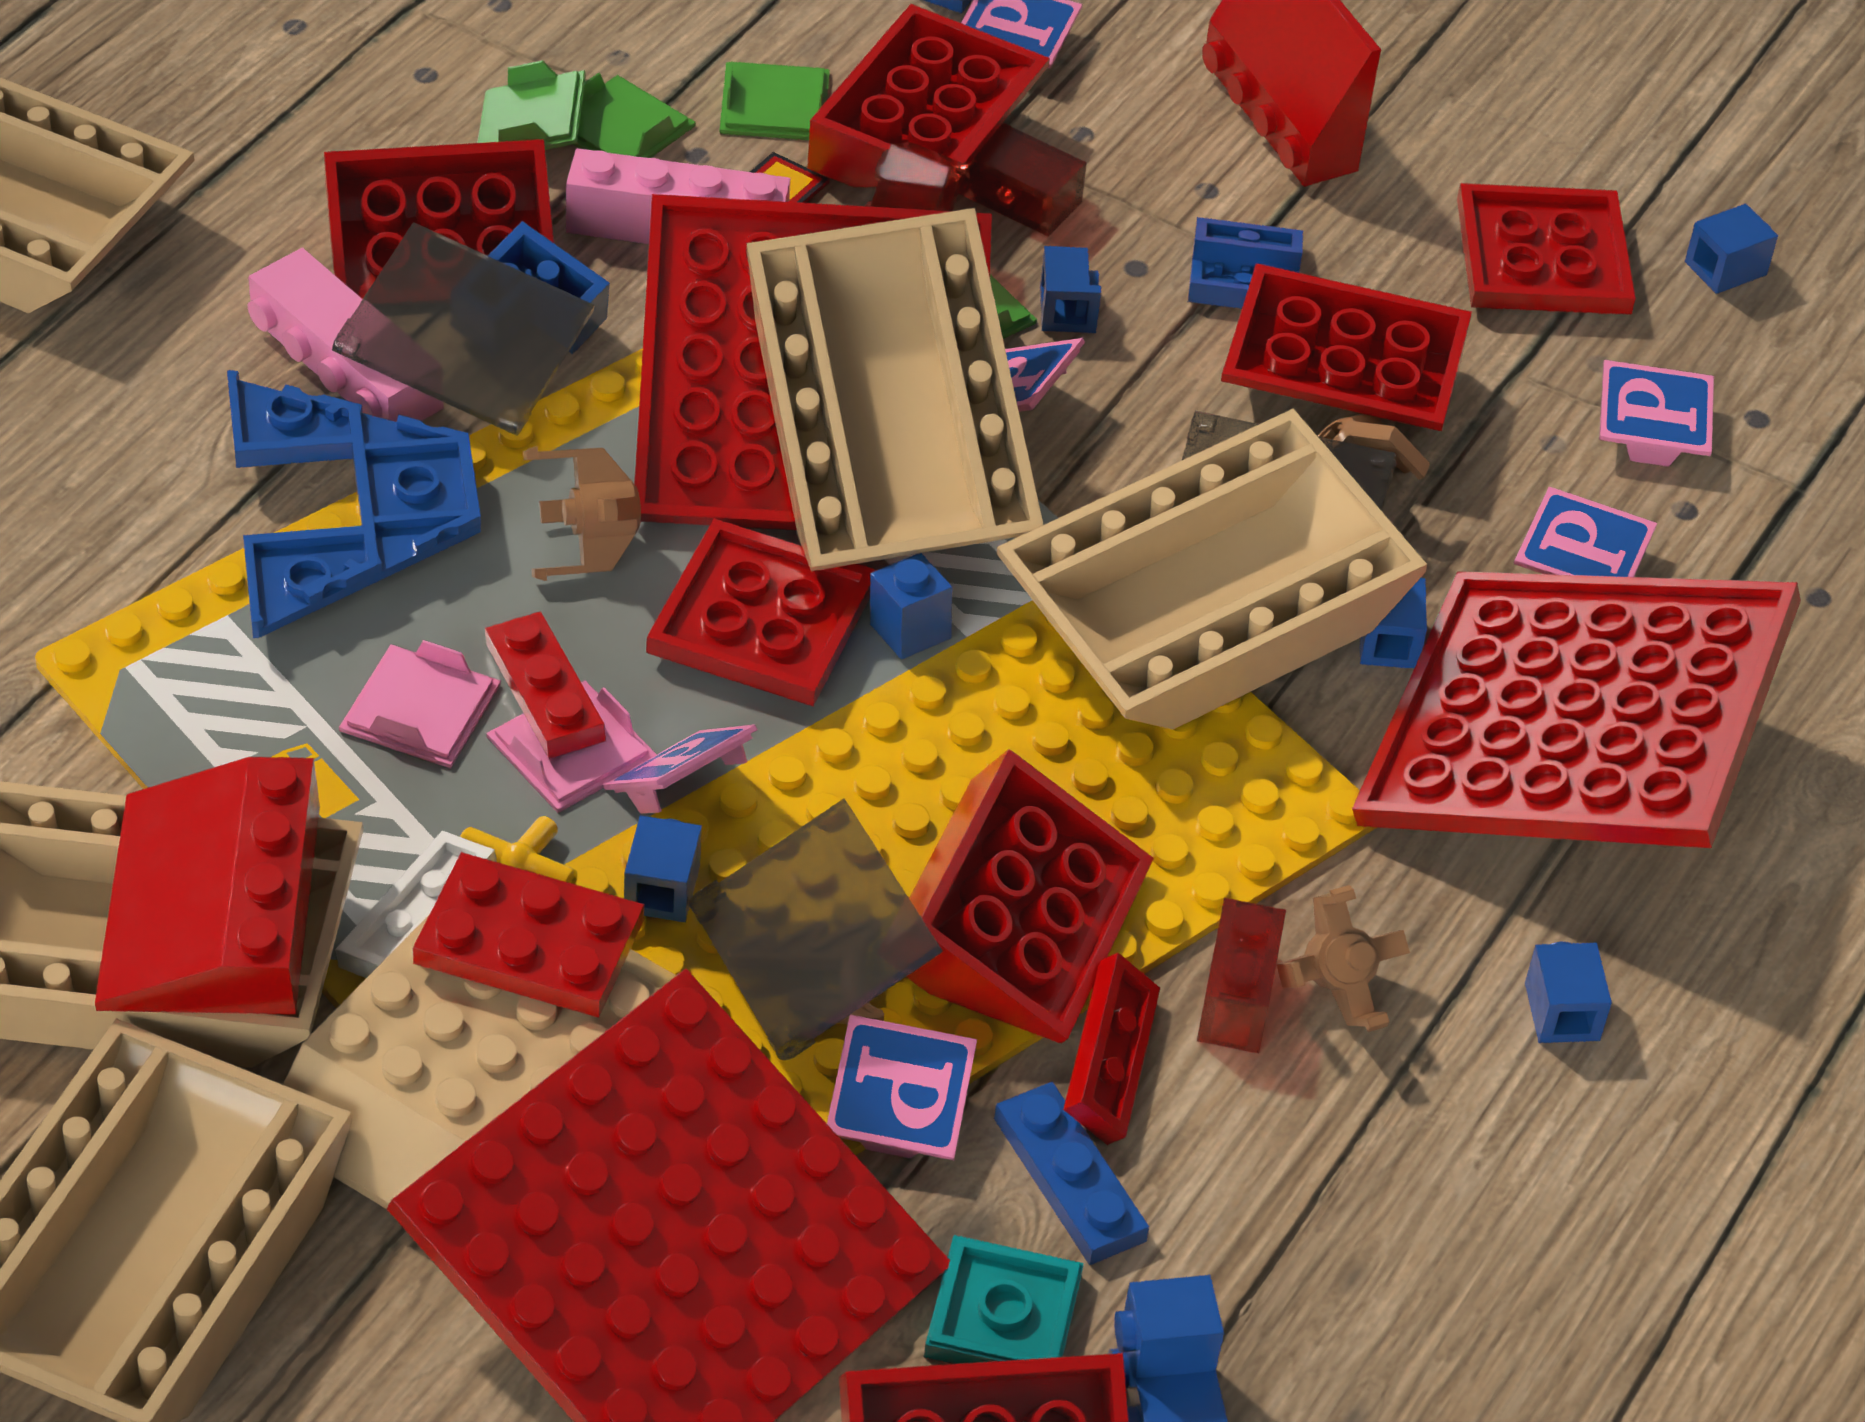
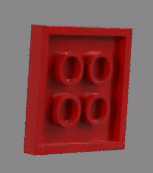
M1460 183L1457 204L1472 308L1632 315L1636 298L1617 190Z
M714 518L647 635L646 653L814 707L870 599V573L877 570L860 564H852L811 571L802 546Z

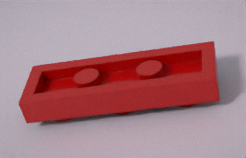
M541 611L485 628L486 645L548 759L606 741L605 724Z
M1115 953L1100 960L1063 1108L1065 1112L1106 1145L1126 1138L1161 989L1120 953Z

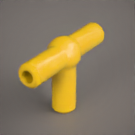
M539 817L515 843L507 842L473 827L464 829L460 836L495 849L496 861L498 863L576 884L578 875L575 869L539 855L558 832L556 823L549 817Z

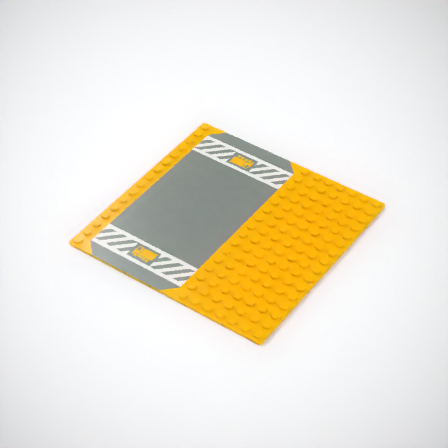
M643 348L469 435L481 514V533L269 634L254 639L244 548L42 648L35 655L36 667L143 789L246 757L314 758L320 802L319 817L363 822V834L322 993L336 1009L366 978L339 968L335 949L441 831L460 837L464 829L473 827L507 842L515 843L539 817H549L556 823L558 832L539 855L575 869L578 875L575 885L624 898V872L640 815L660 819H676L684 823L702 825L700 868L686 923L644 916L643 924L631 950L675 975H678L687 968L826 1123L828 1121L848 1025L818 1020L791 1011L790 995L794 992L842 993V974L732 971L729 966V955L749 941L771 932L779 934V945H781L786 940L821 924L830 925L831 933L828 939L830 940L851 928L879 922L884 926L883 937L871 949L867 965L869 1003L883 1011L884 1021L977 1039L969 1084L1044 1038L930 995L879 958L888 937L971 779L1008 749L1012 750L1154 858L1107 956L1120 953L1144 974L1377 828L1357 826L1352 807L1360 790L1252 692L1238 697L1175 729L1124 718L997 555L998 546L1015 538L922 553L953 587L951 639L901 660L870 625L869 599L814 707L646 653L647 635L710 525L641 522L640 528L612 571L547 576V581L533 578L531 568L581 565L579 537L573 534L571 525L565 526L564 522L541 523L539 501L569 499L570 489L575 487L573 457L524 460L523 451L534 446H538V452L603 447L632 482L635 483ZM357 491L274 533L361 526ZM1038 500L1043 525L1058 519L1053 512ZM743 527L802 546L797 530ZM915 554L858 564L879 570ZM541 611L580 681L586 680L598 694L601 688L604 687L627 710L633 730L656 754L699 730L755 724L757 731L751 733L753 739L743 744L747 763L725 765L719 757L665 789H657L656 793L661 807V812L640 814L626 792L615 793L614 790H605L604 788L557 813L486 737V733L523 714V711L486 645L485 628ZM425 640L461 652L471 671L501 680L500 687L451 769L339 731V726L391 644L417 652L422 641ZM1093 988L1080 1014L1088 1010ZM840 1138L855 1155L865 1150L861 1142Z

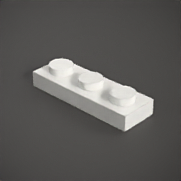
M441 831L335 949L338 967L367 978L430 914L460 853L463 852L497 862L495 849Z

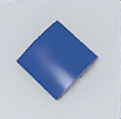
M1197 217L1188 302L1242 309L1256 263L1300 272L1303 252V230Z

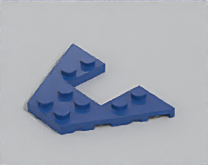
M227 370L236 468L353 459L361 526L243 535L253 639L269 634L481 533V514L468 433L447 427H430L421 420L398 415L397 422L364 414L361 404L328 395H308L303 393L300 388L285 384L282 391L239 380L238 371Z

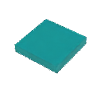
M953 1235L948 1254L950 1263L949 1267L944 1271L925 1343L924 1357L952 1364L1063 1357L1084 1263Z

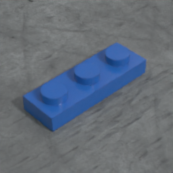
M1052 1081L997 1103L994 1120L1090 1266L1147 1242L1149 1225L1083 1126L1063 1110L1065 1099Z

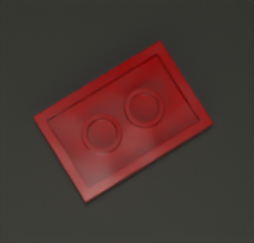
M461 852L413 946V964L599 1018L643 924L644 904Z

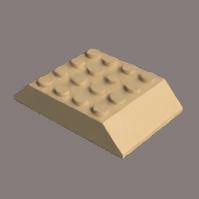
M0 77V302L26 313H31L71 292L195 161L194 152Z
M975 208L747 243L756 327L797 533L811 571L1015 538L1043 526Z
M1294 408L997 547L999 558L1124 718L1169 729H1175L1371 633L1424 575L1427 569V563Z
M0 781V1039L94 1050L114 1020L119 1019L234 1066L252 1068L305 1041L311 1035L363 834V822L318 818L296 1014L96 1011L95 998L126 795Z
M427 916L303 1042L283 1085L352 1112V1123L334 1177L387 1209L390 1201L676 975L635 951L630 950L598 1018L413 964V946L428 918Z
M115 1019L0 1180V1372L117 1422H178L189 1417L322 1211L352 1123V1112Z

